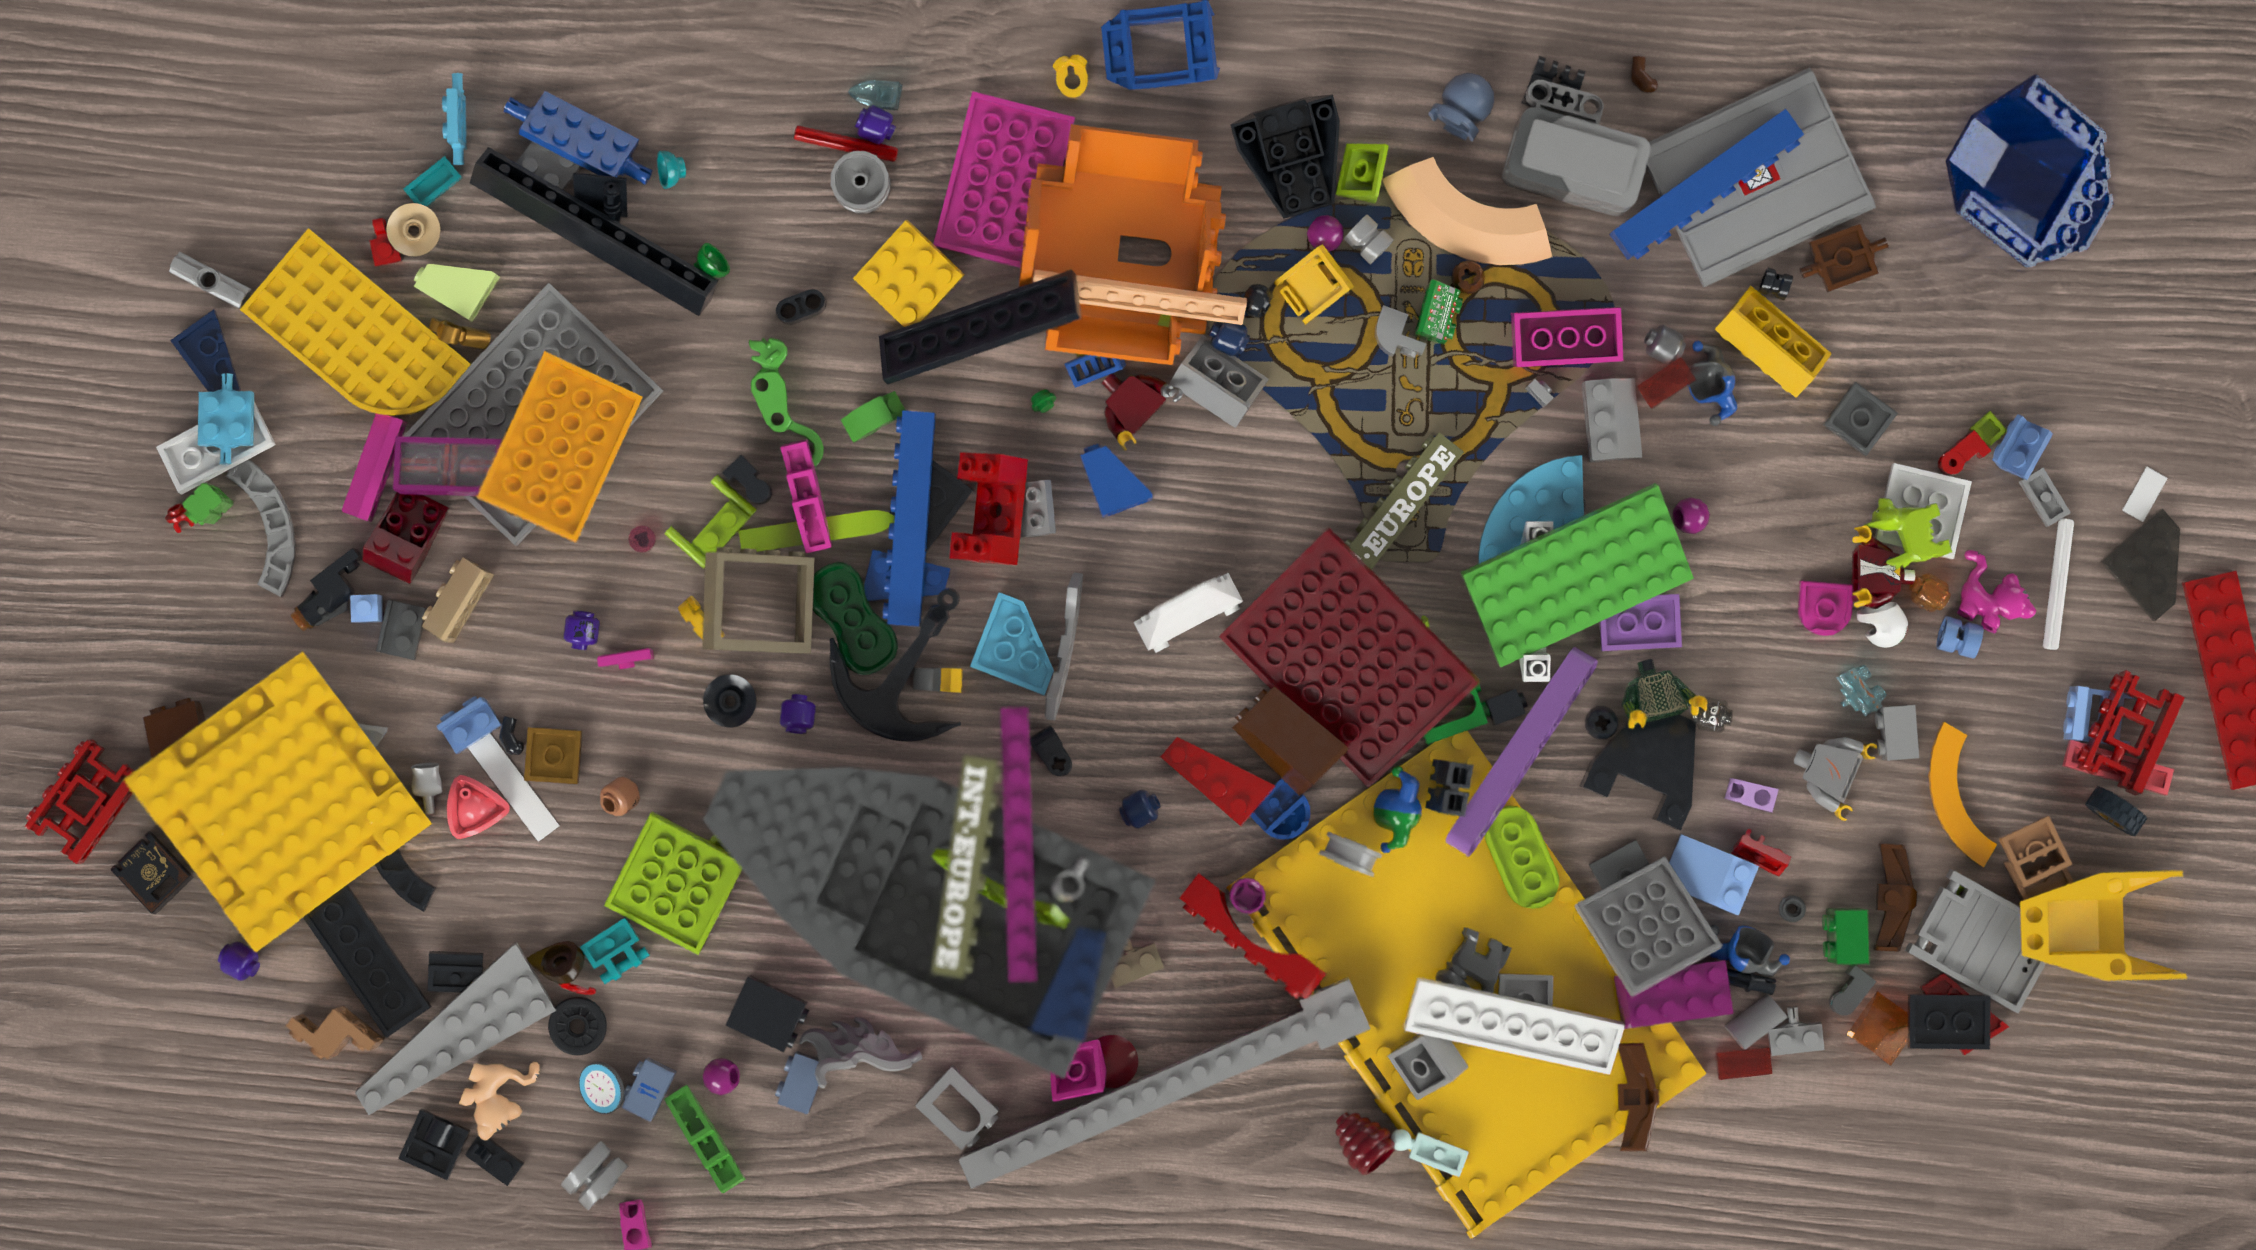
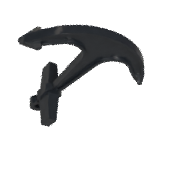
M946 588L938 594V605H932L921 621L919 636L884 682L875 689H861L854 684L850 678L843 655L834 638H830L829 664L835 693L847 713L866 730L886 739L912 742L935 737L954 727L961 726V722L909 721L902 715L898 705L900 693L929 639L940 634L943 626L950 618L949 611L959 604L960 596L955 589ZM950 595L953 599V602L946 603L944 600V596Z

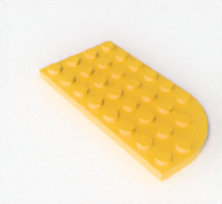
M309 228L240 308L245 315L348 401L361 409L380 415L402 416L430 408L447 394L471 365L463 356L447 343L439 340L433 331Z

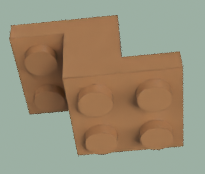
M2050 816L2040 818L1999 838L2008 857V860L2003 863L2021 900L2074 882L2067 869L2068 866L2072 865V862Z
M345 1006L333 1009L320 1026L316 1025L304 1014L292 1017L285 1025L290 1029L289 1034L298 1042L304 1040L311 1046L310 1051L319 1059L326 1058L328 1060L338 1056L350 1040L361 1051L376 1049L385 1040V1038Z

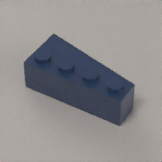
M1082 927L1077 929L1030 1031L1083 1042L1086 1040L1107 932Z

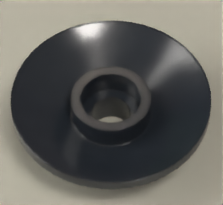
M727 674L719 676L707 686L704 692L703 706L707 716L715 724L722 727L733 728L743 725L752 717L756 709L757 698L754 688L746 679L738 675ZM733 696L736 702L733 706L726 704L727 697Z

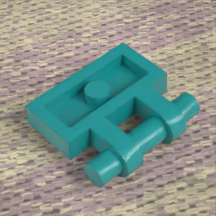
M626 917L580 946L594 969L602 964L606 967L607 971L600 975L604 984L613 979L615 981L622 977V973L633 966L635 968L643 964L642 960L650 956L646 947L636 952L631 946L639 941L640 938ZM624 951L627 958L615 965L611 958Z

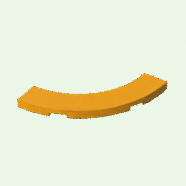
M1942 722L1931 750L1929 789L1932 803L1944 831L1947 832L1957 848L1970 860L1984 868L1997 844L1988 839L1973 824L1960 798L1957 767L1959 755L1967 735L1946 722Z

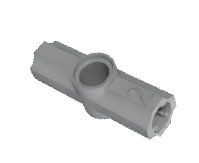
M179 252L170 264V273L239 309L250 297L251 288L182 252ZM214 274L216 277L215 284L211 287H206V277Z

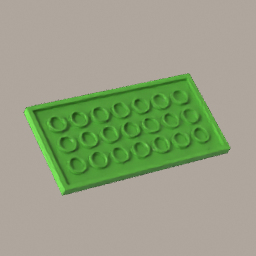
M1656 483L1461 572L1500 667L1694 579L1660 488Z

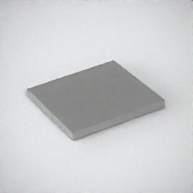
M1665 856L1578 902L1574 906L1631 997L1722 947L1721 942Z

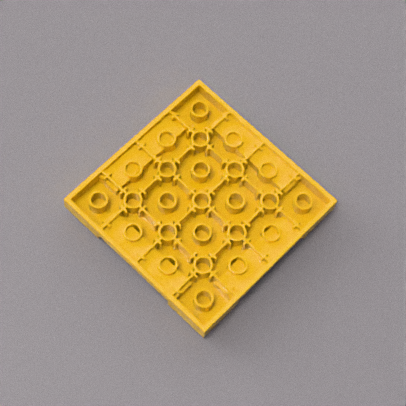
M301 651L124 779L155 822L160 825L221 905L225 914L255 953L351 881L432 824L304 651Z

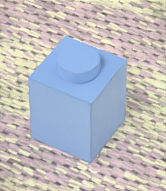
M350 595L351 622H383V595Z

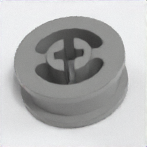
M1331 832L1327 833L1330 839L1325 850H1320V855L1354 871H1360L1371 877L1374 876L1375 873L1371 870L1376 859H1381L1382 854L1372 851L1367 846L1346 837L1342 838Z

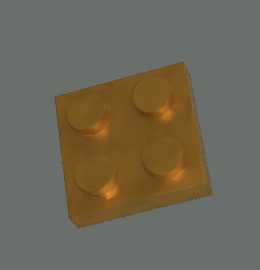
M528 727L524 781L579 784L582 731Z

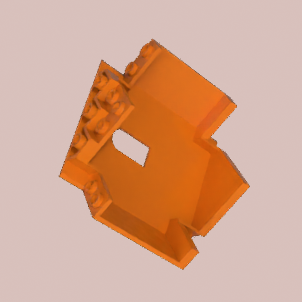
M1071 124L1064 166L1038 163L1036 179H1031L1019 287L1033 283L1035 270L1062 273L1072 269L1078 276L1217 294V288H1213V275L1215 267H1220L1222 251H1217V238L1219 229L1224 230L1226 214L1221 213L1220 199L1222 186L1198 183V172H1195L1196 167H1201L1202 151H1198V140ZM1120 236L1163 241L1171 249V258L1163 266L1118 262ZM1080 303L1081 319L1046 330L1045 350L1173 365L1174 355L1180 354L1181 339L1177 338H1180L1181 332L1205 335L1207 320L1170 315L1169 327L1157 325L1161 314Z

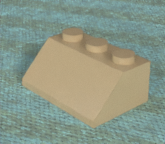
M464 557L461 561H455L449 572L452 575L447 584L443 583L436 593L438 600L433 607L429 606L422 617L425 621L422 627L444 642H455L495 575Z

